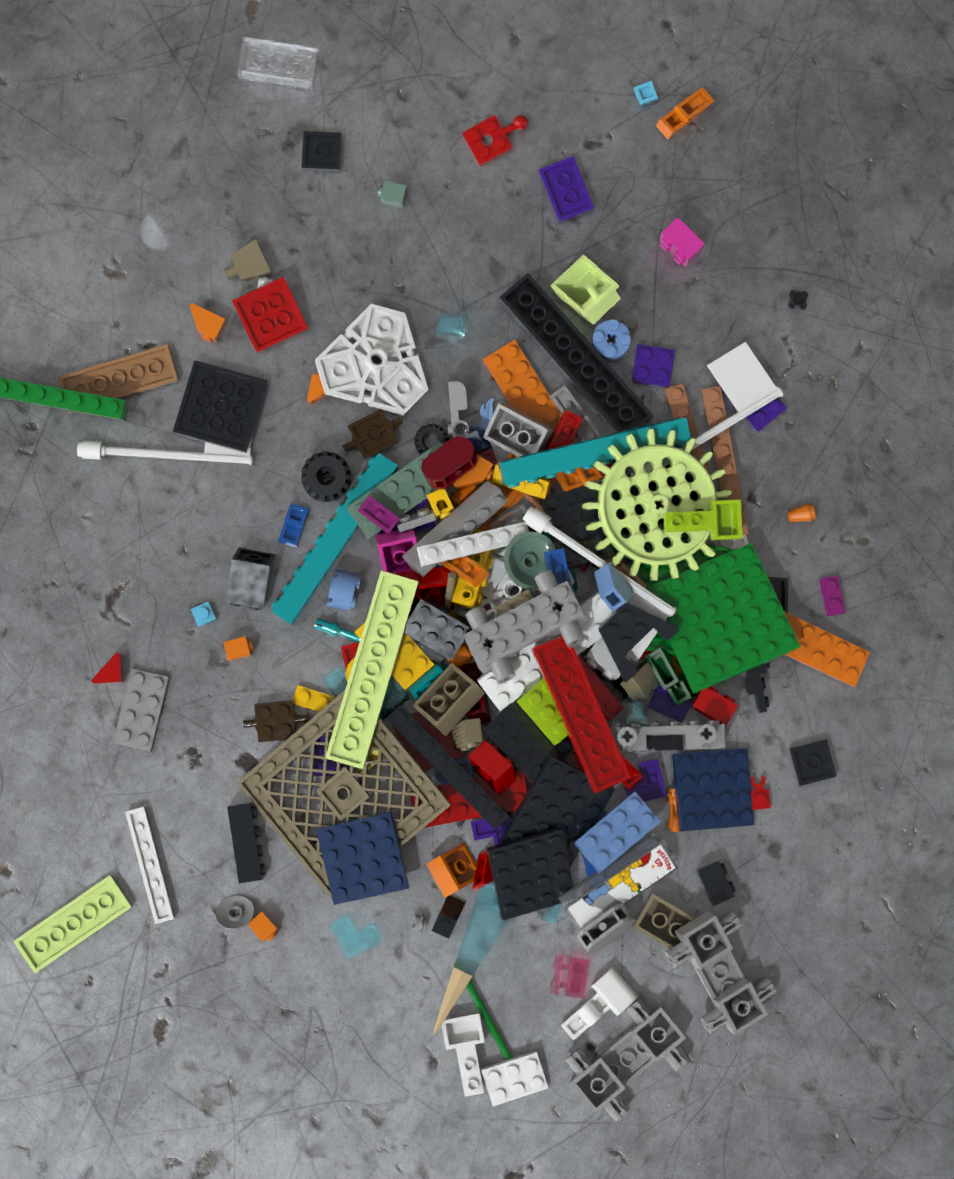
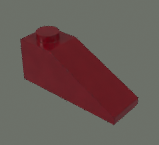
M474 662L460 666V670L484 691L477 681L482 676L477 663ZM485 691V694L466 713L468 719L480 718L481 724L491 722L489 703Z

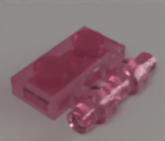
M556 955V961L553 962L554 976L550 983V986H552L551 994L559 995L561 987L565 988L564 996L584 999L589 959L570 957L569 964H563L564 956ZM562 970L568 971L566 982L561 981Z

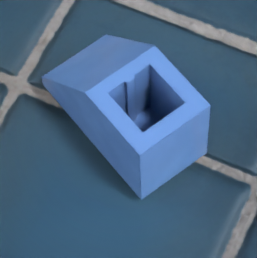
M610 562L594 572L600 597L611 611H614L628 601L633 590Z

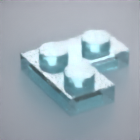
M348 916L330 924L346 959L382 942L374 925L356 933Z

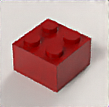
M713 686L698 692V696H696L690 708L712 721H719V724L727 726L738 707L735 704L736 700L728 695L721 696L718 694L719 690Z
M485 740L468 756L473 770L500 795L516 781L515 770L512 767V761L507 756L503 757L499 754L500 750L495 744H489Z

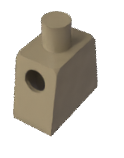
M256 239L232 254L230 257L234 265L224 269L228 280L239 275L242 283L258 280L259 277L272 276Z

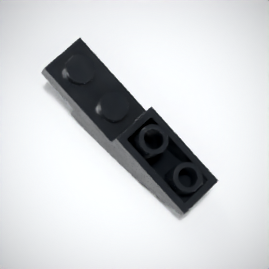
M769 662L745 672L746 695L755 696L758 714L767 712V708L770 707L768 696H764L763 689H766L765 679L760 675L768 672L767 669L770 668Z

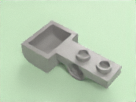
M448 381L452 423L448 424V433L453 437H464L469 433V425L466 421L459 420L458 410L467 409L466 387L461 381ZM459 423L466 426V431L463 434H458L455 431V426Z

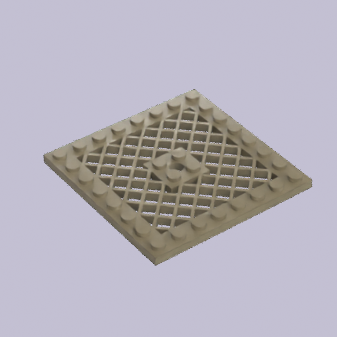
M345 691L237 782L238 786L332 901L318 837L309 836V826L318 828L330 826L331 824H323L324 814L333 815L332 825L337 824V818L342 821L346 817V822H348L350 817L361 819L378 815V806L388 807L387 813L392 811V807L401 808V817H393L395 822H399L395 828L401 847L452 805L380 716L372 738L377 747L370 746L369 750L379 751L378 761L369 760L368 751L363 773L354 772L353 766H350V770L347 766L341 770L340 762H337V770L327 769L328 760L330 759L325 757L330 743V732L334 730L331 728L336 723ZM326 733L325 742L317 741ZM316 745H325L324 755H315ZM311 746V754L303 753ZM384 754L390 762L382 761V755ZM301 757L310 758V768L301 767ZM295 758H297V764H296V766H289V765H288V764H290ZM315 758L324 759L323 769L314 768ZM368 764H377V774H367ZM382 765L391 766L390 776L381 775ZM395 768L401 774L402 777L394 776ZM287 769L296 770L295 780L286 779ZM281 770H283L282 778H273ZM300 770L309 771V781L300 780ZM314 772L323 773L322 782H313ZM327 773L336 774L326 782ZM355 776L363 777V783L361 784ZM367 777L376 778V788L366 787ZM381 779L390 780L389 789H380ZM394 780L403 781V791L393 790ZM273 781L282 782L281 792L272 791ZM286 783H295L294 793L285 792ZM407 783L414 790V792L407 791ZM299 784L308 785V795L299 794ZM313 785L321 786L316 791L319 796L312 795ZM341 788H344L348 791V797L346 799H342L339 796V790ZM368 791L375 792V802L366 801L371 796ZM379 792L389 793L388 803L379 802ZM393 794L402 795V804H392ZM273 795L281 796L280 803ZM406 795L416 796L415 806L406 805ZM285 796L294 797L293 807L284 806ZM298 798H307V808L298 807ZM312 799L321 800L320 810L311 809ZM421 799L423 803L419 806V801ZM325 803L332 811L324 810ZM361 805L360 814L351 813ZM365 805H374V815L364 814ZM405 809L414 810L407 817H405ZM286 810H291V811H293V816H292V818H291V816L286 812ZM297 811L306 812L305 822L297 821ZM310 813H319V823L310 822ZM298 825L305 826V834ZM310 840L317 841V848L313 845V843Z

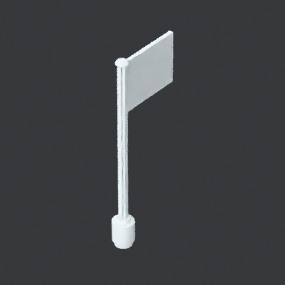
M746 342L707 365L738 413L695 438L696 441L692 450L776 398L783 397V390L774 385ZM663 458L662 465L665 467L670 464L668 458ZM645 462L643 468L647 473H650L652 465Z
M96 440L79 441L77 446V456L82 457V459L101 460L102 456L117 455L249 464V466L254 461L253 456L250 454L251 440L247 454L206 442L204 453L106 447L102 441Z
M530 507L523 517V520L526 521L525 524L541 534L543 531L550 533L601 568L607 564L606 561L554 527L553 523L550 522L551 517L538 508ZM615 568L633 590L627 602L664 620L668 616L671 617L675 614L676 607L673 608ZM653 628L626 655L637 662L657 631Z

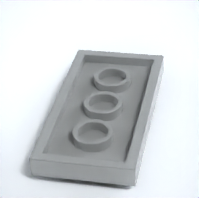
M131 668L113 740L114 744L148 752L152 751L170 677Z

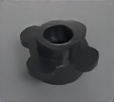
M790 291L789 308L806 309L807 292Z

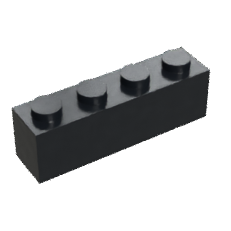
M252 803L228 806L227 810L238 882L240 884L264 880L263 876L266 875L265 864H261L260 856H263L262 845H258L257 837H260V830L258 825L255 826L254 818H257L256 807H252Z

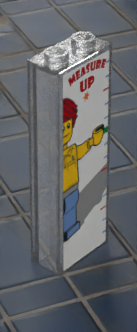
M654 832L623 853L600 874L598 872L594 873L558 898L580 931L612 907L621 903L627 904L678 869L674 862L677 858L671 850L667 851L668 844L663 837L658 838Z

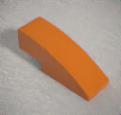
M701 87L676 105L671 112L662 117L656 127L669 140L705 111L714 102V99Z

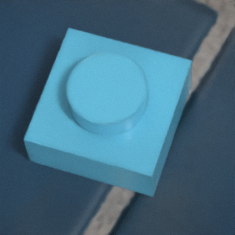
M652 81L633 88L640 106L658 100Z
M209 602L191 609L198 627L216 620Z

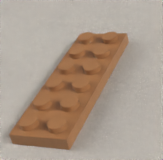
M168 344L58 377L61 389L116 399L125 398L179 381Z

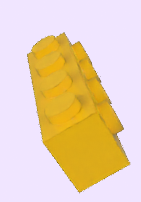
M476 529L472 534L484 531ZM498 548L467 555V557L488 572L493 567L494 558L492 556ZM458 577L452 598L453 604L468 609L481 606L483 602V588L487 587L489 577L476 588Z

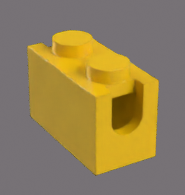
M445 489L437 490L427 495V500L437 521L440 519L441 521L454 511Z

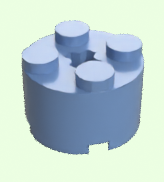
M614 319L599 324L592 337V346L605 361H618L623 358L628 352L631 342L628 328L623 323ZM608 338H610V339H613V338H614V339H615L614 344H613L612 342H610V343L608 344V343H607V342H608Z
M334 568L333 572L337 574L336 577L333 576L331 578L327 596L331 600L330 603L326 602V606L349 611L350 608L355 606L356 597L353 594L354 590L359 588L361 578L357 577V573Z

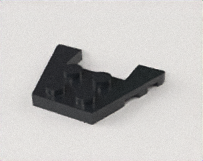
M629 602L615 610L598 627L625 682L638 671L625 655L654 628L668 642L680 630L678 626L650 614Z

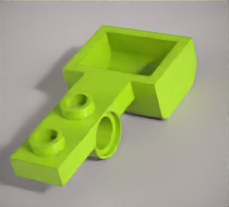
M741 500L709 501V511L664 513V532L710 530L711 540L743 539Z

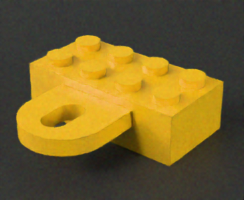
M365 623L354 632L360 639ZM404 633L391 677H394L404 690L407 691L409 687L435 665L410 636ZM354 659L350 661L346 669L347 682L349 680Z

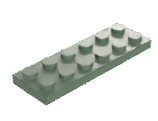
M441 442L436 443L346 507L367 539L382 530L357 511L368 495L397 517H400L426 499L428 494L438 490L432 488L427 483L421 470V464L431 452L436 451L442 446Z

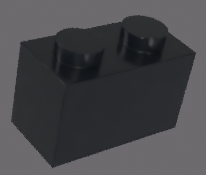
M715 861L696 870L712 906L735 897L733 893L736 890L732 881L728 882L725 876L728 872L724 863L720 864L719 861Z

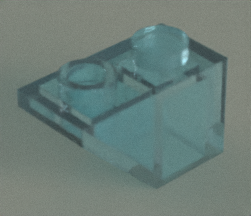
M442 315L436 330V337L458 344L459 339H463L466 331L463 318Z

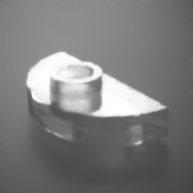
M148 215L140 227V235L143 242L154 250L163 251L168 249V244Z

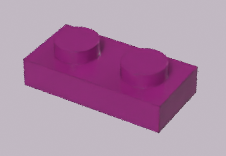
M368 495L357 510L387 534L390 533L400 519L370 495Z
M838 575L818 579L826 617L846 613Z

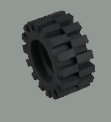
M428 423L417 430L414 443L420 455L429 449L424 444V439L429 434L436 435L442 445L449 441L446 430L442 426Z

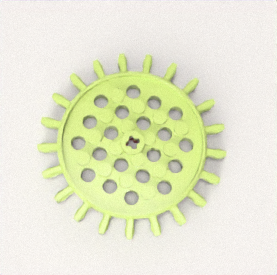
M649 429L646 435L648 446L639 448L634 436L630 434L626 436L627 443L631 449L630 452L621 455L619 450L614 445L608 447V450L616 459V462L610 468L599 461L594 463L593 466L603 472L605 477L601 484L594 481L585 482L587 488L599 491L598 503L587 502L582 504V508L587 510L598 509L600 521L590 523L586 526V530H595L602 527L606 539L600 541L595 548L597 550L604 549L611 543L618 550V553L612 558V566L619 564L625 555L633 560L629 573L632 577L636 576L640 564L643 563L651 565L650 579L651 581H656L659 575V565L668 564L672 579L679 578L676 562L685 559L689 567L696 571L699 567L692 554L701 549L709 557L715 555L712 548L705 544L710 536V530L664 532V529L658 527V520L664 519V513L709 511V501H717V498H726L732 495V492L730 490L716 492L713 480L722 477L725 471L724 469L717 470L709 475L703 465L713 455L711 451L703 454L699 460L690 455V451L696 441L694 438L689 439L684 449L681 450L673 447L675 431H669L666 445H656L654 429ZM663 458L670 460L669 468L663 467ZM645 462L652 465L650 473H647L643 468ZM627 467H631L634 470L632 477H628L625 474ZM687 472H690L693 475V481L691 483L687 482L685 479V474ZM668 477L674 478L675 485L673 487L667 485ZM650 481L655 482L657 485L655 492L650 491L648 488ZM631 486H636L638 488L639 492L637 496L631 495ZM613 490H617L620 493L618 501L613 500L611 497ZM691 491H695L698 494L697 501L690 499ZM673 495L678 496L680 499L678 506L673 505L671 502ZM659 501V506L661 508L656 509V504L654 502ZM637 504L643 507L641 515L636 514L634 511ZM618 509H622L625 513V517L622 520L616 516ZM641 523L646 524L648 527L646 534H642L639 530ZM622 528L629 530L630 534L627 539L621 536ZM682 533H686L689 536V541L686 544L681 541ZM665 537L671 541L669 548H665L662 544V540ZM646 542L652 544L653 549L650 553L644 550Z

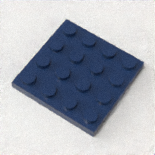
M748 748L672 754L679 832L755 825L752 809Z
M392 812L316 829L334 905L410 888Z

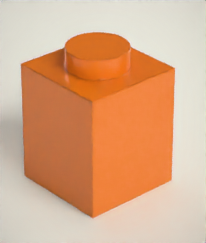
M246 636L223 642L229 662L252 656L251 651H254L252 640H248Z
M264 911L248 924L262 942L266 939L268 942L277 935L275 931L279 929Z

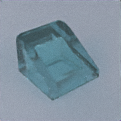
M554 905L540 920L555 923L560 905Z

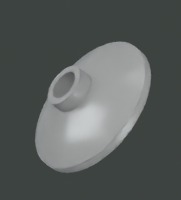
M238 895L224 899L216 909L217 922L228 930H238L245 927L254 916L252 902L248 898Z

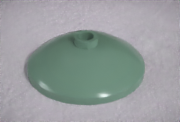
M525 532L513 538L504 554V566L509 578L521 588L527 590L539 589L534 579L540 573L547 571L544 552L556 550L553 542L545 535L537 532ZM525 559L529 561L528 566L525 564Z

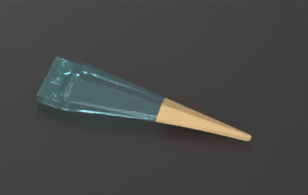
M488 885L481 887L475 899L433 1034L438 1031L509 920L503 921L501 919L495 889Z

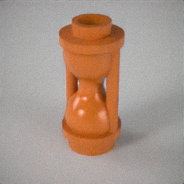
M669 789L667 797L668 804L670 805V816L666 828H670V832H679L675 789Z

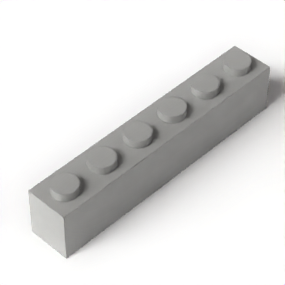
M488 481L485 482L451 512V515L442 520L403 555V558L413 571L423 577L438 563L421 567L417 547L471 535L508 502L497 486Z

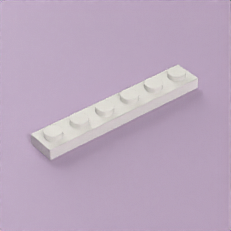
M526 522L417 547L421 567L508 546L513 538L519 534L529 532L528 526L525 524Z
M145 807L126 811L125 814L154 922L158 924L175 919Z

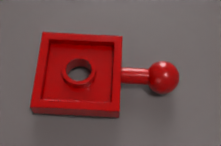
M493 115L462 132V135L481 167L512 150L513 147L506 135L516 129H526L528 120L525 116L518 115L514 118L513 123L502 128L497 117ZM490 136L493 139L492 144L484 145L482 143L483 138Z

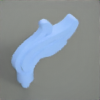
M493 398L487 402L485 409L484 404H482L480 408L482 420L479 423L469 425V429L486 431L494 414L492 407L494 403Z

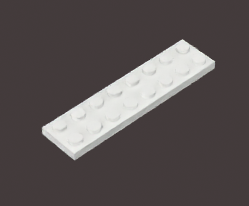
M599 591L581 603L588 620L579 624L585 640L574 647L577 655L602 638L598 627L614 612L602 600ZM562 634L554 638L548 635L518 651L519 656L509 661L516 674L512 680L498 684L492 670L477 679L499 711L521 697L543 679L531 649L561 637Z

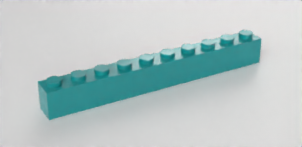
M678 417L498 461L502 483L512 488L520 486V482L526 480L527 483L539 481V477L553 478L557 476V473L563 471L564 474L576 472L575 468L583 467V470L594 467L593 465L596 461L602 462L605 465L613 463L612 459L615 458L610 454L609 446L614 445L621 455H625L631 451L626 440V436L630 434L634 436L639 448L648 446L646 435L649 429H654L656 445H666L667 435L671 430L675 431V447L686 445V441L691 439L687 418Z
M378 453L377 456L373 455L368 462L369 468L366 472L362 471L357 478V481H359L355 488L351 487L346 495L348 499L345 503L341 502L336 509L338 514L334 520L331 518L325 526L327 530L323 535L320 534L314 542L316 546L313 551L309 550L307 552L302 567L298 566L294 571L293 576L295 577L292 582H287L282 589L284 594L280 599L277 597L271 606L273 610L271 612L290 625L294 624L359 527L346 507L397 471L398 465L382 454Z

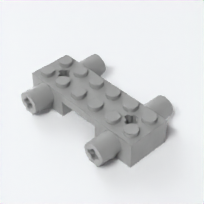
M551 570L540 573L534 579L541 592L539 596L489 621L483 607H476L466 613V618L472 631L464 634V639L478 668L484 674L492 670L498 684L506 683L516 676L509 661L519 656L517 652L548 635L554 638L562 634L569 648L575 647L585 640L579 624L587 621L588 618L572 586L568 581L559 585ZM559 607L562 608L561 612L557 611ZM493 643V644H492L493 647H492V648H488L489 644Z
M691 721L683 726H680V722H668L667 726H661V723H649L648 727H641V723L628 724V727H622V724L609 725L620 752L646 751V736L683 735V750L725 748L724 724H719V721H708L704 725H700V721Z
M708 911L676 930L675 932L680 943L665 951L669 962L674 968H678L690 960L709 994L715 1009L700 1017L703 1026L709 1034H713L726 1026L728 1031L737 1035L768 1015L762 1002L776 994L773 984L767 977L752 985L741 972L731 953L733 947L727 936L742 927L738 917L732 911L717 919L716 915Z
M641 998L635 1000L625 1009L637 1025L593 1062L581 1048L575 1050L565 1059L577 1074L570 1080L573 1087L595 1114L604 1107L614 1121L619 1120L630 1110L619 1094L626 1089L625 1086L654 1062L657 1063L664 1057L672 1068L677 1071L690 1060V1057L679 1045L686 1039L683 1033L660 1006L652 1012ZM655 1030H662V1037L660 1039L657 1037L653 1038ZM595 1080L602 1081L600 1089L597 1087L593 1088Z

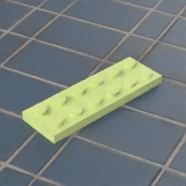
M109 875L13 942L35 974L128 911L132 906L113 877Z

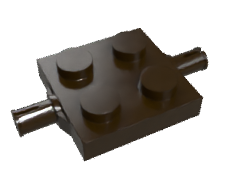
M382 409L348 425L352 441L342 446L345 452L356 447L361 452L364 460H367L373 455H377L399 444L394 435L393 428L404 423L401 417L389 421Z
M293 700L254 704L255 718L243 720V724H245L243 727H255L258 742L287 740L297 732L298 723L309 721V715H297L294 710Z

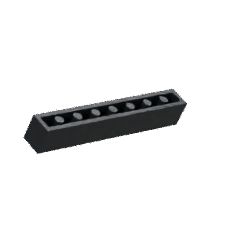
M402 705L397 707L387 717L494 830L510 817Z

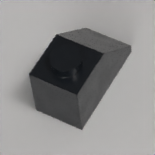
M674 735L646 736V748L649 751L651 749L654 751L683 750V744Z
M450 895L447 896L431 931L449 939L465 902Z

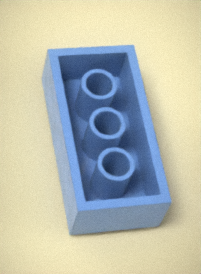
M634 792L574 844L600 874L660 823V820L638 794Z

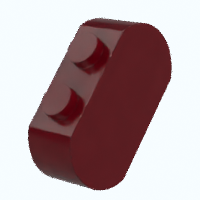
M456 436L446 441L436 451L431 452L422 461L421 470L427 483L432 488L438 490L446 489L476 467L478 455L468 438Z

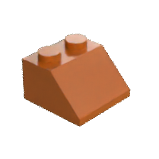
M464 842L426 863L444 897L455 893L474 881L476 862Z

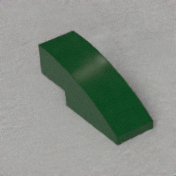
M662 647L645 656L663 690H668L676 706L683 705L698 696L697 693H692L683 671Z

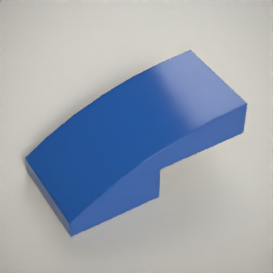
M290 504L278 539L279 543L297 548L308 515V508Z

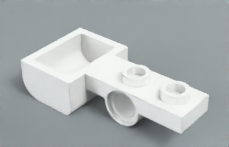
M611 967L591 985L596 994L560 1025L572 1040H575L588 1027L599 1020L609 1009L618 1016L638 998V995L614 967Z
M476 1013L445 1019L442 1023L446 1050L456 1048L465 1097L484 1093L475 1044L485 1043L480 1014Z

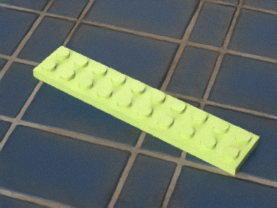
M384 571L380 572L325 758L360 769L364 768L418 587V581Z

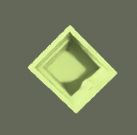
M582 255L550 285L561 300L569 304L573 311L592 324L600 320L621 299L616 292L619 285L585 255Z

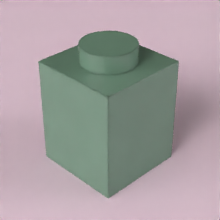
M384 180L383 186L380 185L378 190V197H380L381 203L403 208L407 185Z

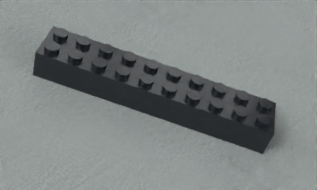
M529 273L499 297V302L614 433L645 426L653 419L654 415Z

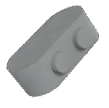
M621 903L609 909L581 930L577 938L587 953L593 954L603 949L631 928L636 919L627 906Z

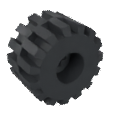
M328 451L315 453L305 461V465L302 467L301 481L303 487L315 500L324 502L336 501L346 494L351 484L349 465L337 453ZM329 472V476L332 479L323 482L324 479L323 477H321L322 474L326 475V473Z

